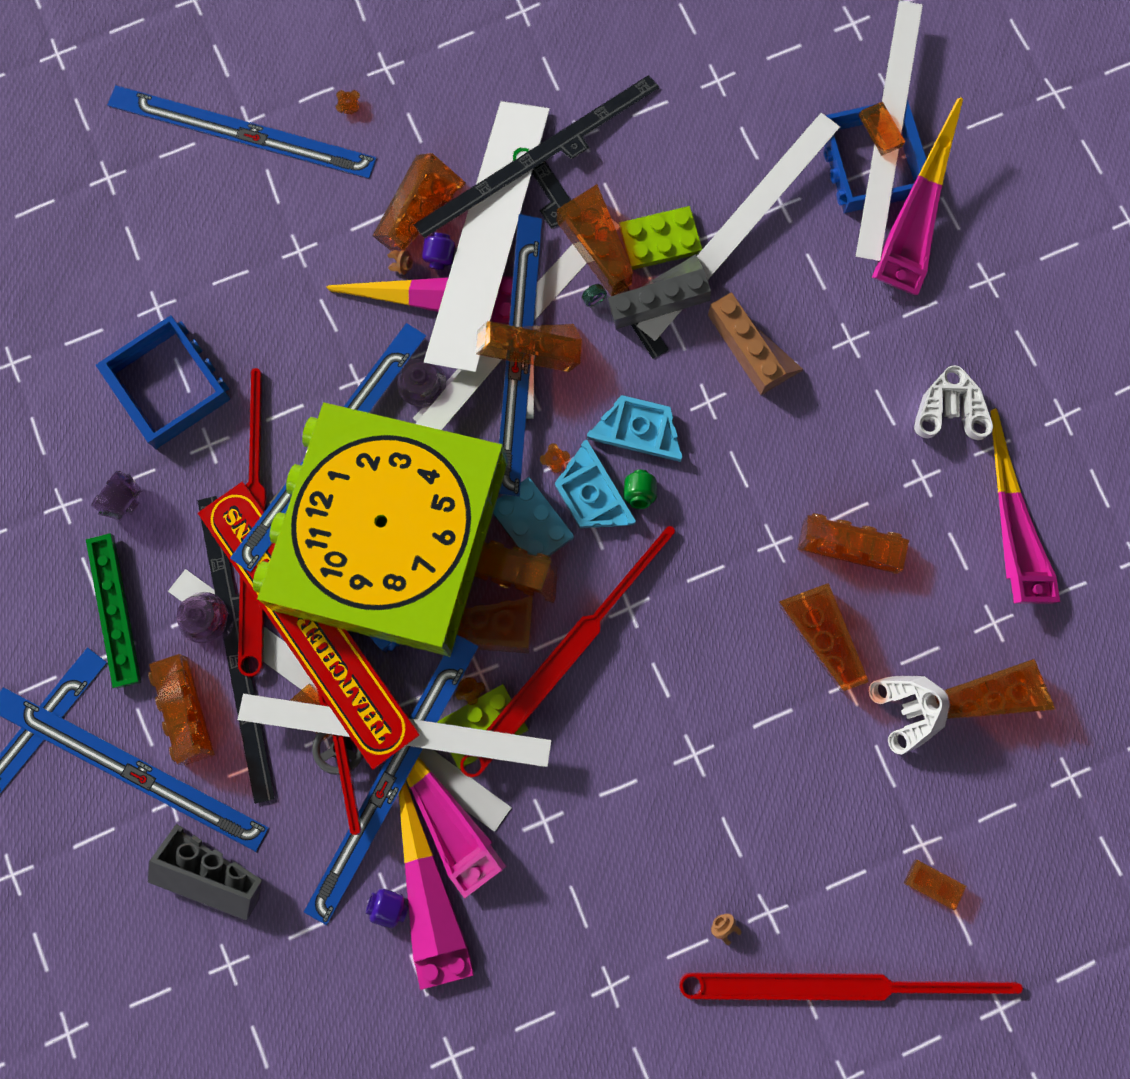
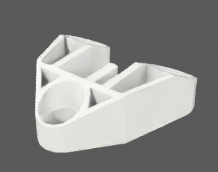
M955 365L948 367L923 395L916 416L914 430L923 438L934 437L942 426L943 396L944 417L950 419L960 417L961 397V420L963 421L965 433L974 440H982L991 433L993 424L981 389L961 367ZM951 372L956 373L960 379L959 383L951 384L947 380V374ZM922 422L931 423L935 430L932 432L924 430ZM973 424L982 425L986 432L982 434L977 433L973 428Z
M925 676L885 677L872 682L869 686V696L878 704L892 700L896 701L913 694L917 697L913 701L902 704L903 710L901 712L903 715L906 714L907 719L922 714L925 719L904 726V728L896 730L889 735V747L896 754H905L918 748L945 727L950 707L949 698L942 688ZM879 684L886 688L887 696L885 698L878 693ZM935 696L939 699L940 706L937 704ZM899 734L905 737L907 742L906 748L899 745L897 740Z

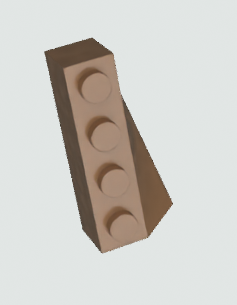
M732 292L710 305L708 317L760 395L803 371L802 367L752 323Z

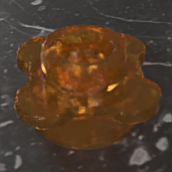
M340 90L337 92L338 104L336 105V110L338 112L353 114L359 110L358 99L360 94L358 91L345 92Z
M552 443L548 446L546 454L540 457V462L542 465H547L554 473H559L565 461L570 459V454L567 451L560 450L557 444Z
M468 677L459 683L455 696L458 700L463 699L467 701L469 705H475L478 702L479 695L485 691L486 687L484 683H477L475 679Z

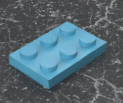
M530 477L521 482L520 497L503 495L497 499L493 515L533 568L574 539L572 532Z

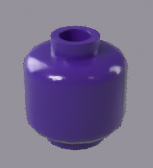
M433 232L431 236L426 237L424 240L423 261L430 263L429 268L444 270V266H449L453 263L455 242L450 239L448 234Z
M383 888L379 889L377 893L371 894L366 908V914L369 915L370 922L386 928H394L399 921L404 922L408 911V906L404 905V896L402 894Z

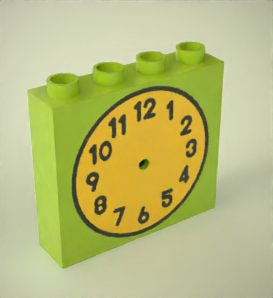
M323 402L318 418L310 417L304 426L302 442L304 447H308L303 464H294L287 477L286 491L292 496L286 514L277 513L271 524L270 541L276 544L270 562L262 561L255 571L253 590L259 593L257 600L272 611L451 657L508 464L503 445Z

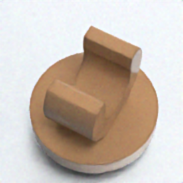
M392 250L387 254L388 258H393L397 262L388 266L389 270L398 271L399 274L403 275L411 270L413 257L408 250Z
M731 914L719 915L714 919L711 933L725 944H731L727 936L732 931H735L738 935L741 934L740 928L736 925V919Z

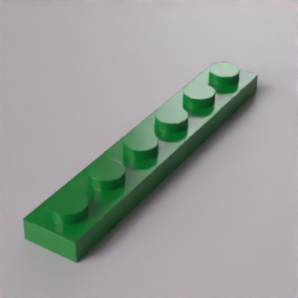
M109 533L85 539L112 688L118 689L142 683L114 535Z

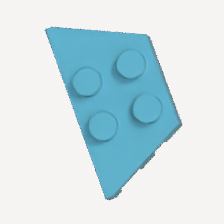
M621 395L614 403V406L601 417L599 423L587 434L588 440L681 462L682 459L677 432L669 406Z
M586 439L581 444L574 458L572 457L565 471L561 473L555 482V487L579 528L631 526L636 524V520Z

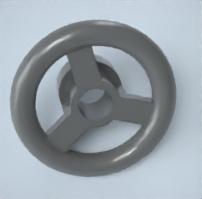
M318 732L312 745V753L316 764L329 774L340 775L338 767L331 766L325 762L331 757L337 759L334 741L331 743L330 749L321 754L320 745L327 733ZM345 739L348 758L352 760L350 762V769L352 771L360 764L363 755L358 748L356 753L353 752L351 743Z

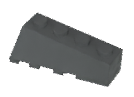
M694 255L637 289L608 297V303L615 328L619 329L710 301L711 290L704 268L698 257Z
M176 823L149 861L148 883L247 921L259 901L262 879L236 862H228L223 858L221 852L216 849L210 850L202 844L201 839L195 835L192 837L183 832L184 828Z

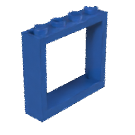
M907 99L900 139L915 183L927 159ZM882 103L825 116L840 126L838 130L879 121ZM833 135L824 145V158L831 167V182L836 184L837 202L840 206L842 205L844 214L863 210L866 194L852 197ZM914 184L892 188L890 203L906 200Z
M171 315L95 365L146 441L155 449H158L231 400L226 393L230 390L221 377L217 379L214 376L215 367L208 358L203 360L200 355L203 350L196 340H189L187 334L190 332L182 321L177 323ZM176 334L216 392L158 431H155L116 373Z

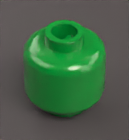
M642 469L635 470L626 476L624 480L625 501L636 509L648 508L657 499L656 478Z

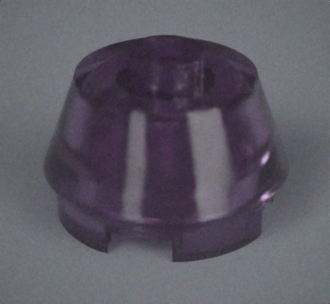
M414 359L408 362L400 371L397 379V389L402 399L416 407L431 406L446 388V376L439 365L423 363L424 359Z
M116 471L107 481V485L101 493L95 497L91 506L99 511L98 515L121 521L127 513L132 515L140 504L137 500L142 490L130 474L126 475L121 471Z
M198 592L186 598L178 607L176 615L177 624L182 635L188 640L195 643L210 642L224 632L228 611L224 602L217 595L209 592Z

